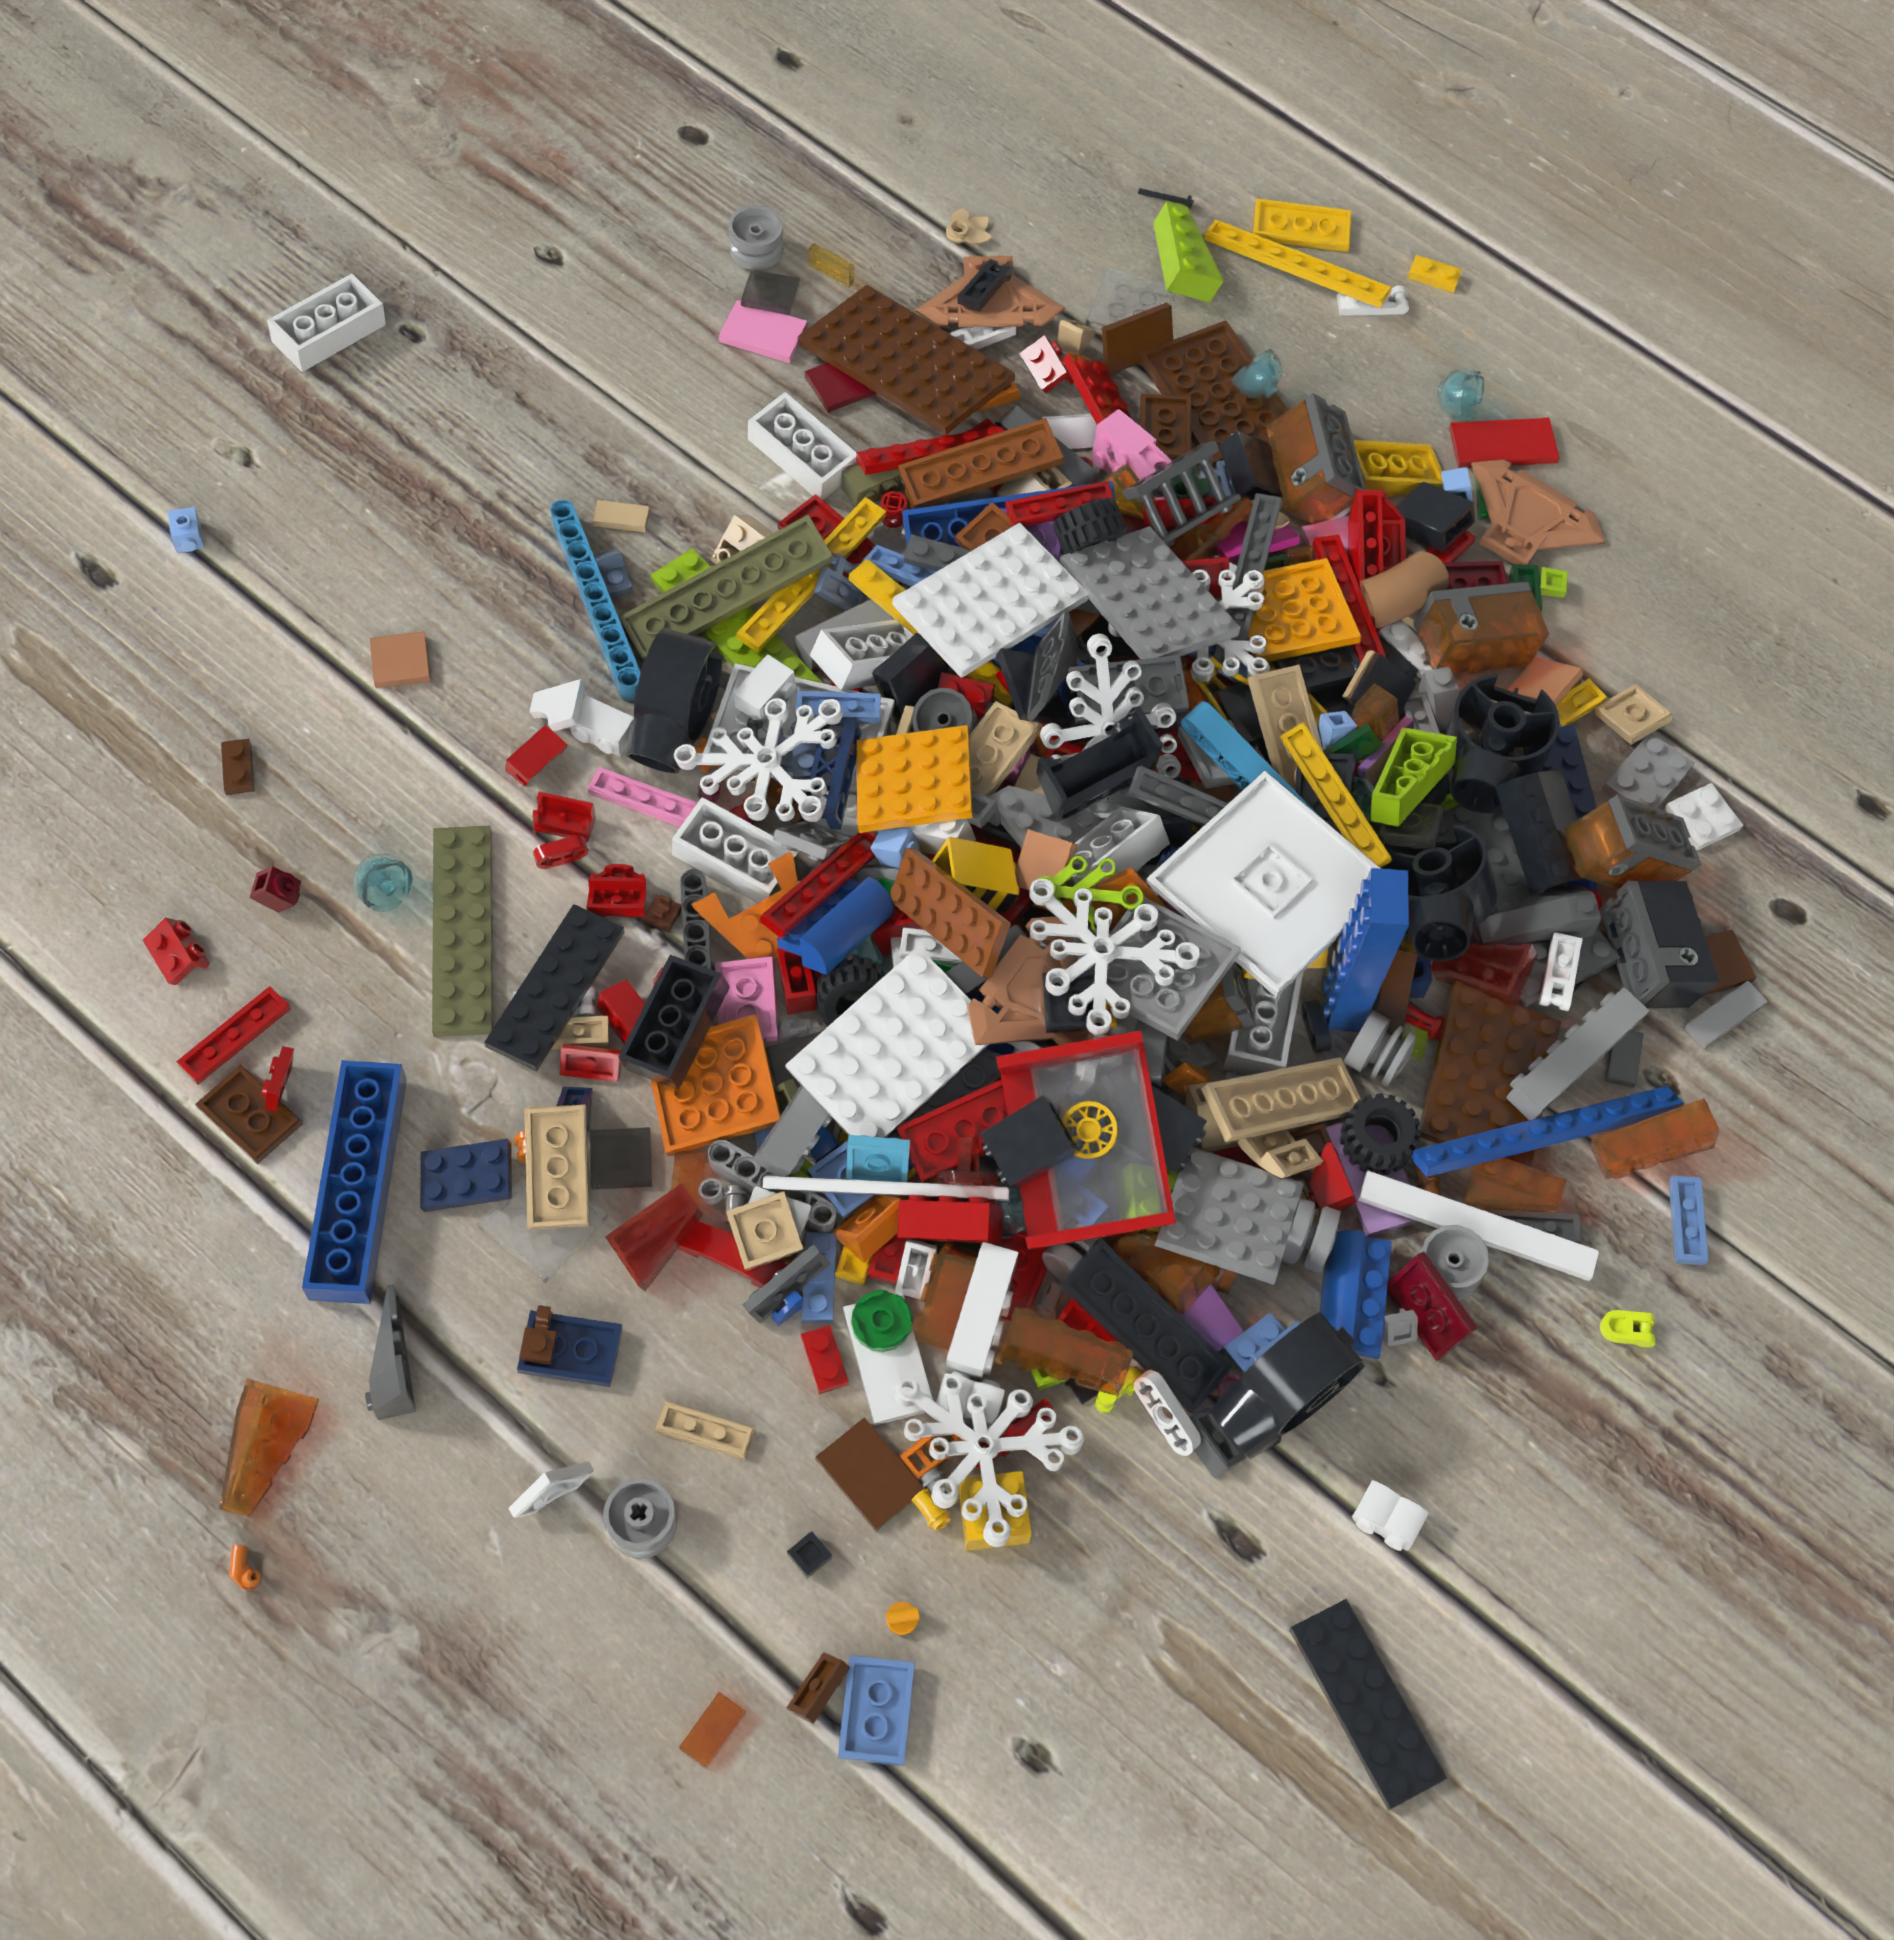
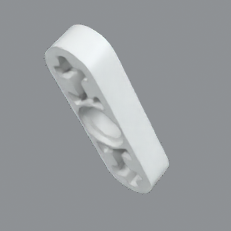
M1153 1370L1144 1372L1134 1383L1136 1394L1172 1449L1180 1455H1190L1201 1443L1198 1430L1163 1377ZM1162 1407L1167 1408L1172 1413L1173 1419L1168 1418L1163 1413Z

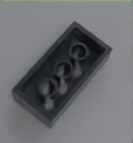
M669 955L618 1056L624 1067L630 1072L679 1090L730 988L722 973Z

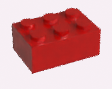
M909 1195V1200H899L897 1237L916 1241L1002 1244L1003 1207L994 1205V1200L987 1199V1197H969V1202H964L963 1198H957L956 1196H939V1201H935V1198L927 1197L926 1195Z

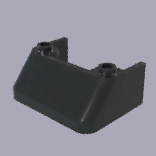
M1140 706L1135 708L1133 717L1130 720L1128 717H1125L1113 725L1114 730L1111 732L1110 737L1064 761L1061 758L1054 759L1053 757L1038 759L1036 774L1057 821L1065 820L1130 785L1137 767L1143 766L1152 771L1156 769L1163 743Z

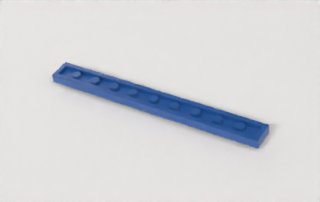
M1668 1086L1659 1087L1413 1150L1412 1160L1426 1177L1682 1112L1684 1102Z

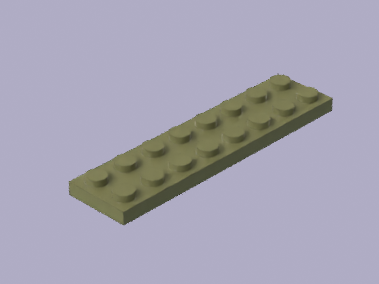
M806 515L619 616L644 662L653 640L662 628L698 635L833 562L834 558L809 515Z
M491 826L433 828V1037L490 1034L493 1029Z

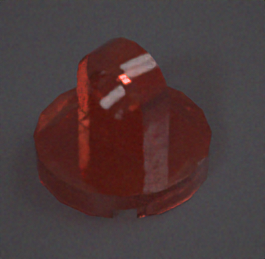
M962 1136L959 1146L958 1171H938L937 1182L939 1184L952 1183L957 1185L997 1187L999 1176L996 1173L979 1172V1141L976 1136Z

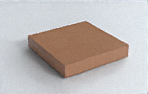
M424 631L370 638L375 688L431 682Z
M1535 657L1508 688V691L1514 692L1515 688H1519L1518 694L1537 700L1540 690L1543 689L1557 707L1583 676L1582 668Z
M1027 830L1015 870L1016 882L1019 887L1030 891L1032 882L1039 877H1054L1069 865L1070 860L1075 856L1078 844Z

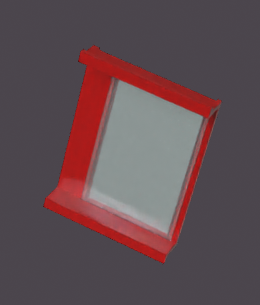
M1141 1030L996 1057L998 1070L1001 1073L1008 1116L1044 1095L1051 1100L1061 1119L1074 1105L1093 1101L1106 1106L1113 1113L1118 1124L1117 1140L1112 1149L1105 1155L1096 1159H1083L1073 1155L1020 1187L1028 1235L1026 1237L1028 1250L1176 1224ZM1086 1107L1081 1108V1110L1085 1112ZM1089 1107L1088 1117L1095 1119L1098 1108ZM1078 1110L1071 1115V1118L1076 1123L1084 1119ZM1108 1115L1099 1121L1102 1128L1112 1123ZM1069 1119L1067 1124H1072V1121ZM1066 1127L1071 1136L1077 1135L1076 1127ZM1102 1132L1099 1139L1109 1143L1112 1134ZM1081 1139L1075 1143L1079 1152L1085 1144ZM1097 1141L1089 1144L1091 1154L1100 1151Z

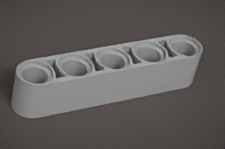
M717 1140L708 1149L710 1170L732 1185L743 1186L744 1191L750 1196L754 1187L763 1188V1177L776 1176L752 1159L754 1156L726 1140ZM722 1154L729 1157L723 1162L715 1160V1157ZM745 1169L754 1172L749 1177L741 1176L739 1173ZM777 1190L774 1193H780L784 1190ZM784 1191L787 1197L802 1200L812 1207L805 1225L806 1230L810 1232L831 1233L836 1228V1209L829 1201L814 1192ZM819 1215H826L830 1220L820 1223L815 1218Z

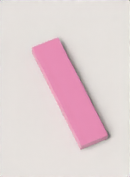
M601 767L598 768L588 787V794L678 827L682 826L698 803Z

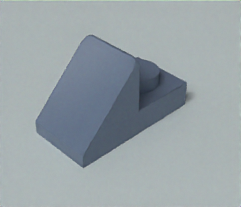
M612 549L595 554L594 558L610 598L613 599L633 593L631 582L624 567L622 552L618 549Z

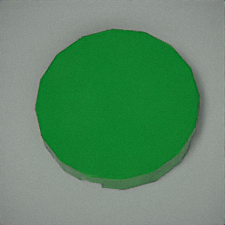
M876 1290L868 1292L857 1301L852 1312L851 1327L853 1335L861 1345L872 1351L886 1352L896 1349L906 1341L911 1333L913 1317L910 1306L903 1297L890 1293L887 1290Z

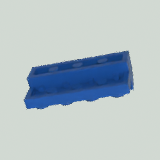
M867 877L862 883L850 879L782 939L778 937V948L802 956L803 966L827 975L894 913L891 897L880 883L870 877Z
M1345 1230L1337 1232L1333 1248L1325 1262L1320 1312L1337 1331L1343 1327L1355 1340L1351 1348L1358 1356L1379 1359L1381 1356L1392 1241L1364 1236V1231Z

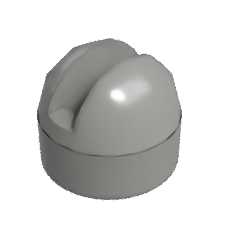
M709 1178L700 1184L699 1194L706 1204L715 1205L722 1201L724 1189L719 1180Z

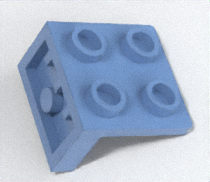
M1270 1312L1224 1346L1222 1351L1243 1375L1269 1348L1301 1323L1296 1321L1285 1330Z

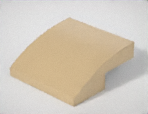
M1287 1129L1240 1139L1238 1142L1239 1146L1253 1161L1266 1171L1282 1179L1319 1166L1323 1162L1306 1139L1295 1141Z

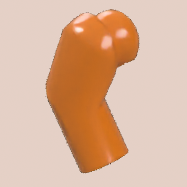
M233 1545L229 1576L242 1589L253 1590L259 1585L261 1575L247 1564L249 1547Z

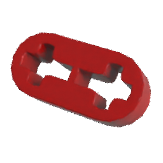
M574 835L538 846L533 851V856L538 868L549 869L582 859L588 854L589 850L585 838L581 835Z

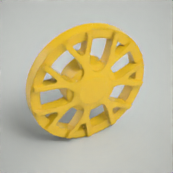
M1086 1101L1078 1103L1071 1107L1062 1119L1066 1127H1076L1077 1135L1071 1136L1076 1143L1079 1139L1085 1142L1081 1151L1074 1154L1079 1158H1099L1108 1153L1117 1140L1118 1124L1116 1118L1106 1106L1098 1102ZM1086 1107L1085 1112H1083L1081 1108ZM1089 1107L1098 1108L1095 1119L1088 1117ZM1077 1110L1084 1117L1079 1123H1076L1071 1118V1115ZM1108 1115L1112 1123L1102 1128L1099 1121ZM1069 1119L1072 1121V1124H1067ZM1102 1132L1112 1134L1109 1143L1099 1139ZM1097 1141L1100 1151L1091 1154L1089 1144Z

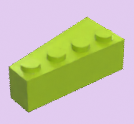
M1166 201L1153 222L1166 291L1210 303L1224 280L1189 208L1180 203Z
M1402 727L1372 794L1371 821L1399 826L1455 764L1457 737Z

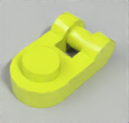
M1612 1310L1600 1321L1601 1334L1610 1342L1633 1344L1643 1348L1656 1345L1655 1335L1652 1334V1326L1655 1325V1318L1652 1313ZM1633 1324L1639 1326V1332H1633Z
M1134 1366L1101 1388L1095 1402L1096 1409L1100 1413L1107 1414L1112 1411L1117 1399L1126 1393L1128 1396L1135 1394L1134 1383L1143 1374L1141 1370Z

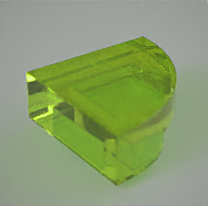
M1415 1030L1413 1033L1417 1034L1411 1057L1422 1060L1428 1039V1031ZM1409 1034L1403 1036L1402 1039L1399 1040L1404 1042Z

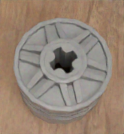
M1373 1010L1343 1063L1361 1072L1370 1062L1374 1065L1370 1078L1375 1080L1382 1069L1387 1073L1381 1084L1388 1087L1401 1074L1411 1057L1417 1034L1411 1031L1404 1042L1399 1040L1404 1027L1400 1025L1392 1035L1388 1034L1387 1030L1390 1019Z

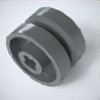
M938 688L927 692L915 705L912 715L915 732L968 725L970 735L979 723L977 713L967 699L954 689Z

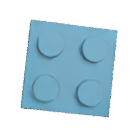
M849 1135L846 1180L907 1182L910 1140Z

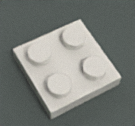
M1712 783L1667 803L1664 808L1666 812L1684 818L1691 836L1689 841L1696 851L1740 831L1743 826Z

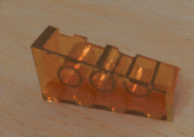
M1705 1098L1596 1137L1592 1139L1591 1150L1604 1179L1612 1177L1620 1179L1633 1171L1648 1169L1657 1164L1713 1149L1720 1129Z
M1016 1307L1004 1330L993 1363L1004 1366L1006 1360L1018 1363L1019 1370L1031 1373L1032 1369L1044 1370L1049 1374V1378L1059 1381L1074 1378L1078 1386L1117 1396L1124 1385L1134 1351L1126 1349V1346L1119 1342H1107L1097 1338L1090 1331H1078L1070 1328L1061 1320H1049L1039 1316L1034 1310Z

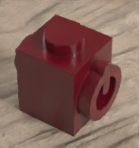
M271 866L256 873L249 898L279 913L295 906L298 902L301 880L295 878L291 873Z

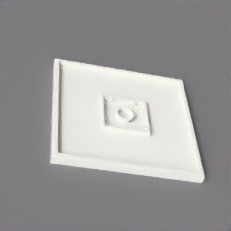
M1264 771L1147 878L1146 884L1189 921L1241 947V952L1235 962L1277 997L1343 934L1344 923L1349 920L1350 908H1354L1355 896L1360 894L1362 879H1367L1371 868L1380 867Z

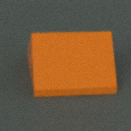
M877 1195L847 1217L831 1233L857 1258L865 1263L897 1234L899 1200L901 1199L887 1195Z

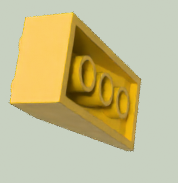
M1353 440L1366 490H1383L1387 498L1407 495L1422 482L1443 488L1442 469L1431 444Z

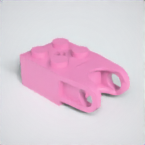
M1120 409L1097 424L1091 460L1097 467L1102 468L1125 488L1155 472L1159 466H1165L1172 462L1155 445L1156 439ZM1163 494L1162 497H1159V498H1156V497L1151 496V497H1152V500H1164V499H1165L1164 494Z

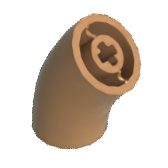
M1420 551L1413 553L1394 567L1360 582L1361 592L1375 629L1395 623L1421 610L1431 591L1447 589L1449 574L1445 565L1438 557L1431 553Z

